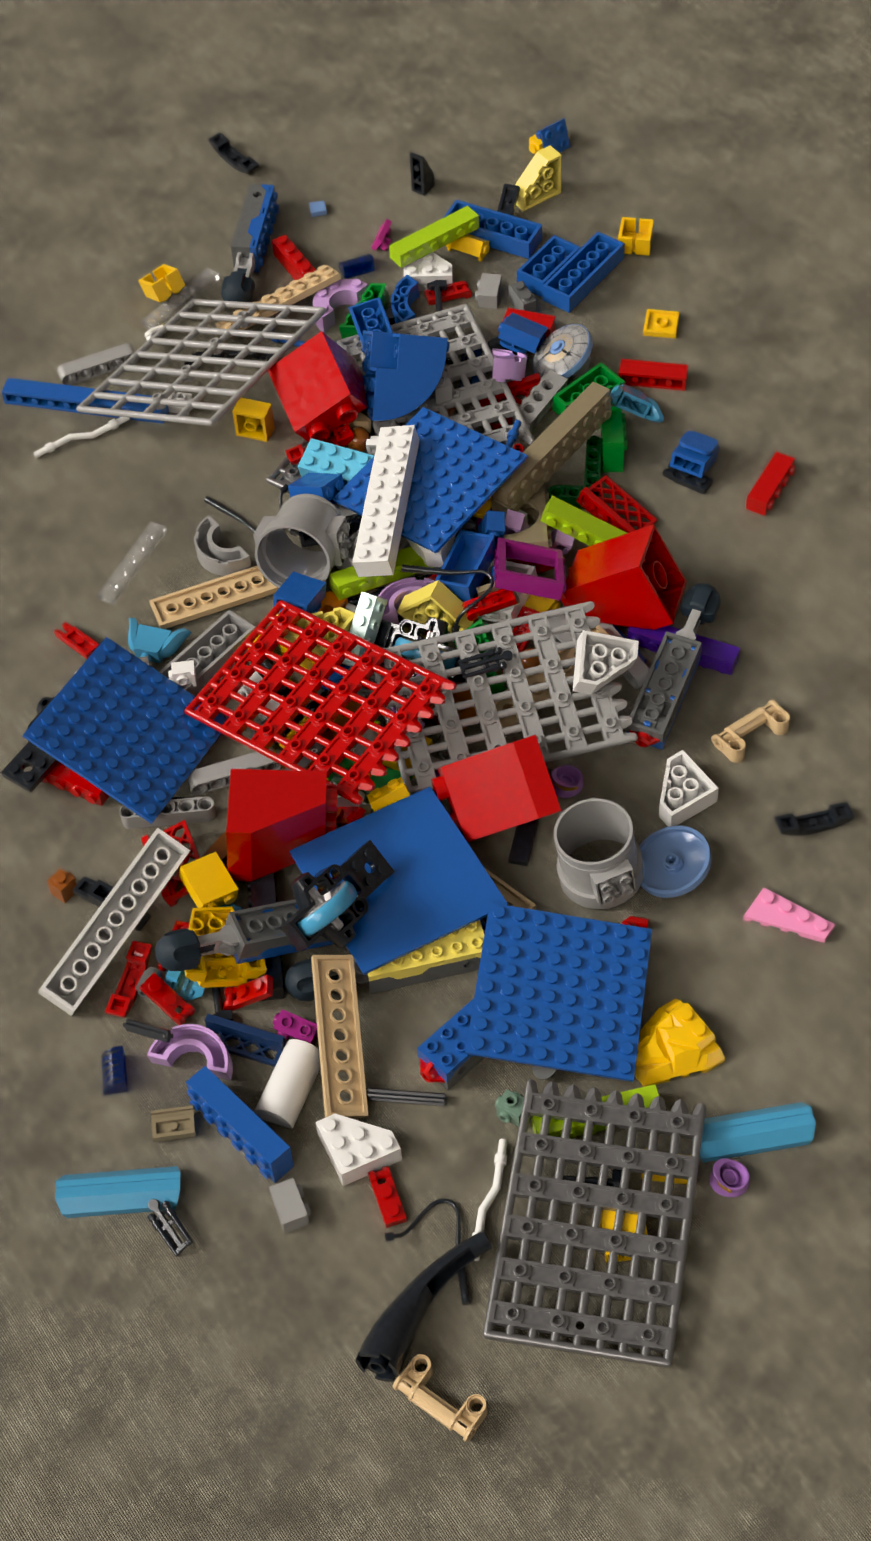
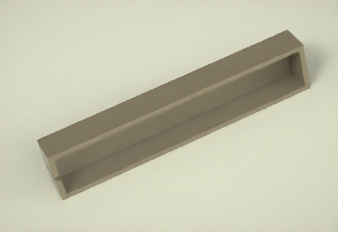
M592 382L523 452L528 455V458L491 496L492 511L505 512V517L508 509L518 512L529 501L530 497L538 492L540 487L545 482H548L550 477L570 459L571 455L579 450L586 440L590 439L591 435L611 416L610 389Z

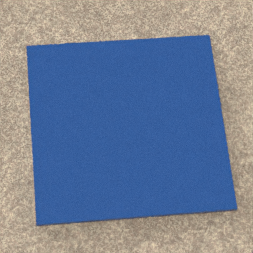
M423 407L405 425H415L420 440L401 536L437 553L525 462L528 455ZM374 457L332 498L333 502L362 516Z
M106 637L22 737L152 824L222 733L185 714L184 710L195 698L194 695ZM220 713L214 719V721L222 725L227 720Z
M431 787L289 851L302 874L309 872L315 876L320 870L330 865L337 864L340 866L366 841L371 840L395 871L366 898L369 905L368 911L353 925L356 936L346 945L363 975L488 916L490 903L508 905ZM366 863L365 870L371 873V867Z
M490 903L465 1054L633 1082L652 929Z

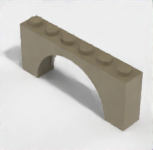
M541 486L539 491L534 493L529 501L520 508L521 511L527 513V516L536 522L523 531L504 535V539L552 548L551 526L540 521L545 506L549 501V493H545V486Z

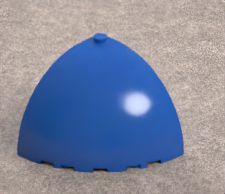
M363 330L362 352H364L365 358L362 362V370L365 372V375L362 377L364 388L367 390V393H365L367 412H370L369 418L372 421L391 420L404 416L418 408L429 398L438 385L444 370L446 352H449L450 343L447 341L448 338Z

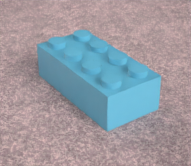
M311 438L299 462L298 470L301 477L307 473L342 474L344 485H346L374 455Z

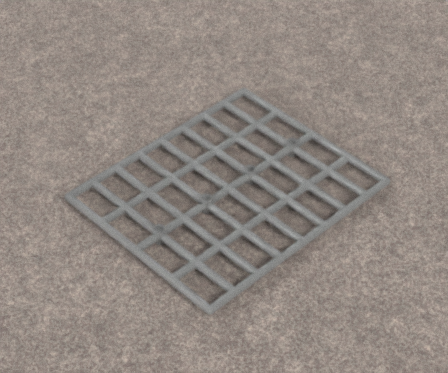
M191 299L80 403L76 410L81 413L213 426L326 313V308ZM195 305L217 307L211 313L188 312ZM226 307L249 309L247 312L241 311L237 315L220 314ZM257 310L282 311L276 318L252 316ZM290 312L315 313L309 320L284 319ZM181 318L203 320L197 327L175 325ZM213 320L235 322L229 329L206 327ZM250 323L268 324L262 331L238 330L240 327H248ZM277 325L301 327L295 334L271 332ZM167 331L189 333L183 340L161 338ZM198 334L222 335L220 338L210 339L209 342L192 341ZM231 336L254 338L248 345L224 343ZM263 339L288 340L281 348L257 346ZM153 344L176 346L169 353L147 351ZM184 347L207 349L201 356L178 354ZM223 350L241 351L234 359L210 357L213 353L220 354ZM250 352L274 354L268 361L243 360ZM138 358L162 359L155 367L132 365ZM171 360L194 362L191 366H182L181 369L163 368ZM203 363L227 365L220 373L196 371ZM236 366L260 368L253 376L229 373ZM125 371L147 373L140 381L118 379ZM156 374L179 376L172 384L150 382ZM195 377L212 379L205 387L182 385L184 381L190 382ZM221 380L246 382L239 390L214 388ZM110 385L133 387L126 394L103 392ZM141 388L165 390L162 394H153L152 397L135 396ZM174 391L198 393L191 401L167 399ZM207 394L232 396L225 404L200 402ZM95 399L118 401L110 409L88 406ZM127 402L150 404L143 412L119 410ZM166 406L184 407L177 415L152 413L155 409L161 410ZM193 408L217 411L210 419L186 416Z

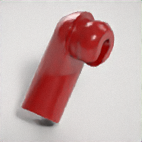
M629 916L621 924L648 928L649 919Z

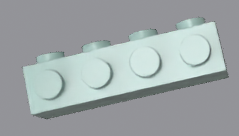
M361 592L349 632L374 644L388 600ZM357 644L351 652L361 657L367 649ZM345 658L342 664L354 666L355 662Z

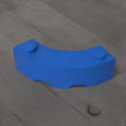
M409 275L403 277L396 284L395 290L391 295V308L395 324L416 318L410 306L419 298L418 282Z

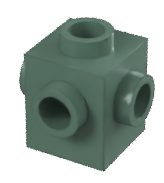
M506 1089L503 1096L499 1095L495 1102L497 1117L505 1123L510 1122L519 1127L524 1097L518 1092H511Z

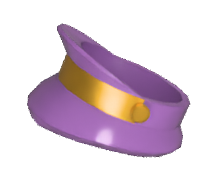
M564 765L552 771L550 778L556 796L572 797L582 790L583 775L576 767Z
M719 1159L715 1162L710 1174V1185L716 1193L722 1196H741L749 1187V1173L747 1168L737 1160Z

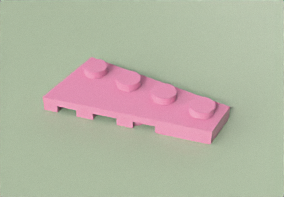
M766 888L762 889L743 917V920L748 922L753 920L760 922V925L766 927L769 925L780 928V931L787 933L792 931L798 933L801 937L825 943L835 927V924Z

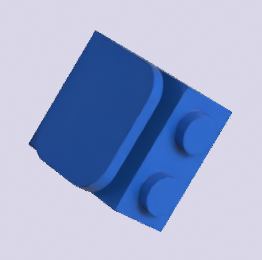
M512 312L499 325L498 331L500 334L498 338L501 339L500 345L516 353L526 354L530 351L535 354L544 341L548 327Z
M687 431L680 438L679 445L672 453L670 467L702 478L717 460L720 447L718 441L715 438L695 431Z
M307 473L288 485L290 497L299 494H313L325 498L334 505L335 502H333L332 498L345 485L342 474Z
M293 571L274 594L273 607L278 601L283 600L308 613L318 612L321 608V602L325 598L326 582Z

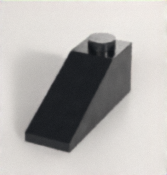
M410 152L412 191L425 196L435 186L434 172L423 156Z

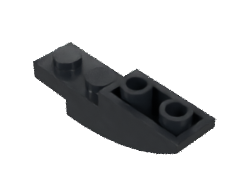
M84 876L73 889V893L100 907L113 887L101 880L96 882ZM148 912L145 913L135 927V930L140 932L151 918Z

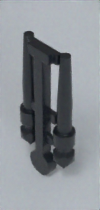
M497 647L495 650L490 649L487 652L459 660L458 663L463 679L492 671L496 672L499 669H506V662H499V660L510 661L513 658V654L509 650L503 652L501 647ZM483 658V660L463 665V663L470 662ZM496 662V664L489 666V663ZM482 665L486 666V668L468 674L465 673L467 669Z
M152 1199L149 1201L148 1207L150 1210L155 1211L157 1216L151 1213L147 1218L149 1222L153 1223L152 1226L155 1231H158L172 1253L177 1257L193 1241L177 1217L174 1208H171L170 1202L164 1201L161 1204L164 1211H161L160 1202ZM165 1214H167L168 1217L171 1218L169 1221L164 1216ZM173 1223H175L185 1237L186 1242L182 1243L171 1226ZM165 1230H168L169 1234L177 1244V1249H175Z

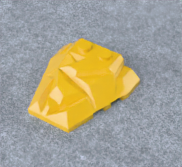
M233 907L192 908L188 929L193 930L197 936L219 932L225 926L229 912L235 910ZM215 953L201 956V961L197 968L184 971L188 979L193 982L197 981L202 988L242 985L247 983L248 979H256L265 974L267 968L265 959L237 964L233 955L226 956Z
M673 999L658 1008L640 1030L634 1076L643 1087L669 1082L670 1078L678 1076L685 1078L689 1077L690 1073L701 1071V1073L708 1072L725 1062V1057L721 1048L715 1042L714 1033L689 1003H682L681 1000Z

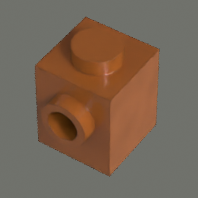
M59 868L47 880L51 895L65 904L74 896L73 889L77 885L76 877L71 872H66Z

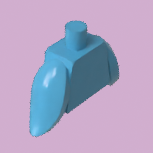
M619 384L611 390V404H616V407L651 422L659 423L664 421L658 404L653 399L646 397L643 392L625 384Z
M128 618V645L136 657L148 656L149 663H161L163 659L173 655L192 633L186 628L172 632L138 624L136 618Z

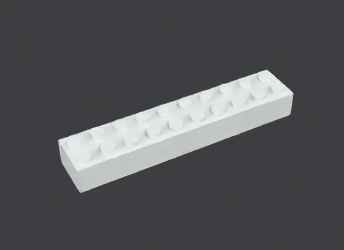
M415 425L380 427L352 562L358 577L394 575L420 440Z
M157 828L43 983L38 993L72 1016L187 857L190 850Z

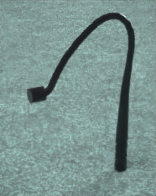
M287 484L280 488L279 508L283 505V494L289 491ZM209 496L205 497V503L238 520L252 532L256 531L241 516Z
M402 565V572L434 575L482 573L490 578V586L487 591L458 615L451 633L459 631V621L462 616L483 600L491 592L494 585L493 576L485 570H445Z
M449 1199L435 1200L402 1233H385V1241H394V1238L404 1237L432 1207L440 1203H447L456 1212V1245L461 1243L460 1210L456 1203ZM464 1267L458 1271V1281L462 1305L466 1306L471 1304L466 1269Z

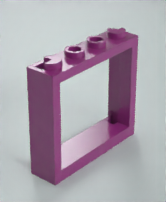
M498 537L494 553L495 588L560 600L562 593H565L567 583H565V558L563 557L562 550ZM506 557L552 566L555 568V580L506 570Z

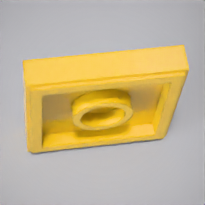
M647 309L643 336L676 339L680 312Z

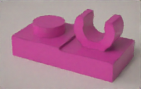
M386 219L382 224L371 249L376 251L379 246L384 251L388 249V245L391 242L387 238L392 230L390 228L391 220Z

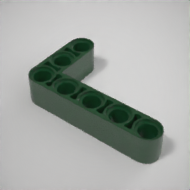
M591 436L586 441L584 486L553 485L548 490L549 500L554 496L578 509H585L577 502V499L582 489L585 487L589 488L600 480L602 439L599 436ZM593 492L597 497H599V492Z

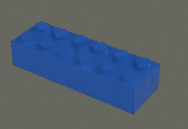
M455 200L444 216L446 217L468 205L479 215V228L469 233L470 235L488 240L490 248L527 259L531 257L542 241V224L460 200Z
M597 232L542 286L543 301L570 313L624 259V243Z
M206 1066L186 1081L187 1094L191 1099L189 1103L193 1105L196 1111L200 1110L204 1114L203 1117L209 1124L216 1125L220 1135L224 1138L228 1137L231 1140L232 1146L238 1152L242 1151L251 1165L256 1164L264 1178H270L276 1183L294 1167L290 1146Z

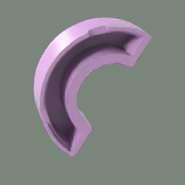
M340 279L317 291L313 298V307L326 308V313L316 322L317 327L322 332H326L334 326V309L342 305H355L360 302L362 294L368 288V284L359 279Z
M492 348L494 356L492 378L497 382H505L506 379L522 381V378L525 377L527 355L519 352L518 355H515L510 350Z
M510 509L507 510L505 533L503 536L517 533L530 527L525 521V514ZM555 529L551 531L552 548L562 550L564 556L570 551L574 538Z
M410 577L388 585L378 596L388 600L382 619L399 625L397 609L404 596L433 583L434 580L429 578L416 580V577Z
M183 1024L172 1027L170 1031L174 1037L170 1039V1042L155 1040L147 1054L152 1063L172 1067L175 1060L182 1054L199 1052L206 1056L207 1068L216 1077L227 1080L232 1078V1060L227 1048L217 1034L201 1025Z

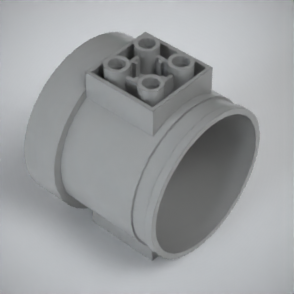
M313 494L295 495L284 502L276 516H264L254 532L257 566L264 577L278 588L281 587L293 571L325 582L333 566H342L348 557L350 549L353 547V540L349 536L350 525L347 523L346 516H342L339 510L325 498ZM283 528L296 529L308 534L319 543L323 551H309L297 546L288 538Z
M595 797L582 800L567 809L559 811V818L554 827V841L558 854L557 872L560 885L567 897L576 904L590 909H608L629 900L641 886L644 877V865L641 850L635 841L633 825L628 813L620 805L612 801L595 799ZM596 840H612L624 844V847L617 854L603 861L583 862L570 857V854L580 846Z

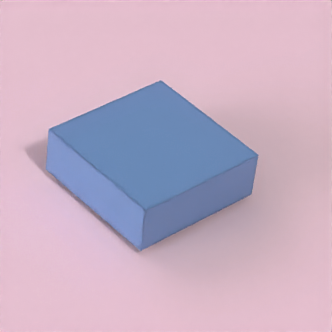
M324 201L309 203L311 217L327 215Z

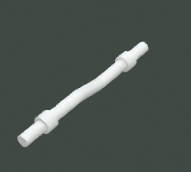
M120 417L116 420L112 419L108 421V424L93 432L68 434L53 443L45 444V447L33 452L37 459L46 453L54 452L56 448L71 440L94 439L111 429L119 428V425L127 422L130 418Z
M506 1139L499 1140L498 1152L494 1158V1165L496 1166L493 1186L478 1208L476 1228L472 1236L482 1230L484 1232L486 1213L501 1190L503 1171L507 1165L508 1158L506 1155L508 1141ZM480 1256L476 1258L474 1261H479Z

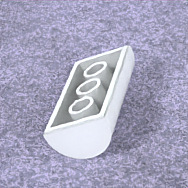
M298 1039L287 1041L254 1110V1113L260 1119L293 1129L321 1068L320 1054L317 1047Z

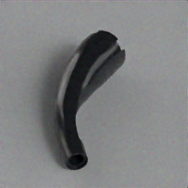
M483 1230L456 1245L430 1264L383 1311L366 1336L355 1359L357 1366L364 1373L368 1369L376 1374L375 1379L387 1382L394 1381L395 1377H398L418 1327L435 1296L458 1271L493 1248Z

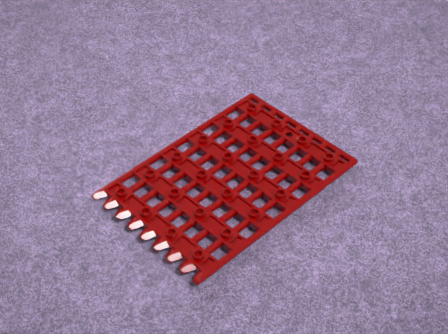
M280 600L184 711L186 715L290 770L326 771L327 778L332 772L343 776L337 785L327 780V788H337V795L356 805H361L363 798L358 793L359 790L372 791L375 789V783L370 777L372 775L385 776L387 774V769L382 762L384 760L391 762L399 760V755L394 748L396 746L409 747L411 741L405 734L407 732H422V725L417 721L419 717L433 718L434 711L429 705L431 703L444 704L446 698L441 693L442 689L455 690L457 685L453 681L286 601ZM301 618L311 622L305 629L296 626V623ZM289 631L299 635L293 643L284 639ZM329 631L339 635L333 643L323 639ZM278 644L287 648V651L282 656L272 652ZM357 644L367 649L361 657L351 652ZM317 645L327 648L322 656L312 652ZM266 658L276 662L270 670L261 666ZM306 658L316 662L310 670L300 666ZM345 658L355 662L350 671L340 666ZM386 658L396 663L390 671L380 666ZM255 671L264 675L259 683L249 679ZM294 671L304 676L298 684L289 680ZM334 672L344 676L339 684L328 680ZM374 672L384 676L379 685L368 680ZM415 672L426 677L420 685L409 680ZM243 685L253 689L247 697L237 693ZM283 685L292 689L286 698L277 693ZM322 686L333 690L327 698L317 694ZM362 686L373 690L367 699L356 694ZM403 686L414 691L408 699L397 694ZM231 699L241 703L235 711L226 707ZM271 699L280 703L275 711L265 707ZM310 700L321 704L315 712L305 708ZM351 700L361 704L355 713L345 708ZM392 700L403 705L397 713L386 709ZM220 712L229 717L223 725L214 721ZM259 713L269 717L263 725L253 721ZM299 713L309 718L303 726L293 722ZM339 714L349 718L344 727L333 722ZM380 714L391 719L385 727L374 723ZM247 727L257 731L251 740L241 735ZM287 727L297 732L291 740L281 736ZM327 728L338 733L332 741L321 736ZM368 728L379 733L373 742L362 737ZM275 741L285 746L279 755L269 750ZM315 742L326 747L320 755L310 751ZM356 743L367 748L361 756L350 751ZM304 756L314 761L308 770L297 765ZM344 757L356 762L349 771L339 766Z

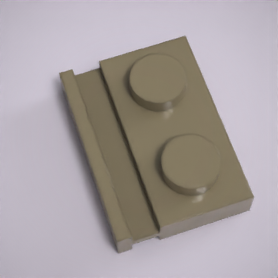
M193 1105L151 1111L153 1142L196 1136Z

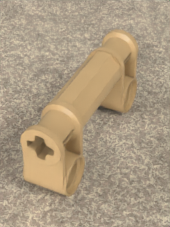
M772 699L764 707H758L748 715L724 728V731L720 734L713 735L711 737L712 743L731 762H742L745 758L746 743L741 737L762 724L769 727L776 735H785L789 730L790 715Z
M416 1355L397 1377L393 1384V1389L396 1391L400 1390L408 1396L409 1401L420 1407L450 1431H456L464 1437L463 1440L465 1442H469L488 1414L484 1397L479 1394L469 1396L458 1411L425 1387V1384L433 1374V1368L430 1359L426 1355ZM421 1364L428 1366L423 1372L416 1370ZM474 1404H481L483 1406L478 1412L471 1410Z

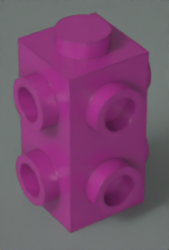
M283 1009L275 1015L273 1028L278 1032L277 1035L284 1036L286 1040L291 1037L315 1046L318 1039L317 1024Z

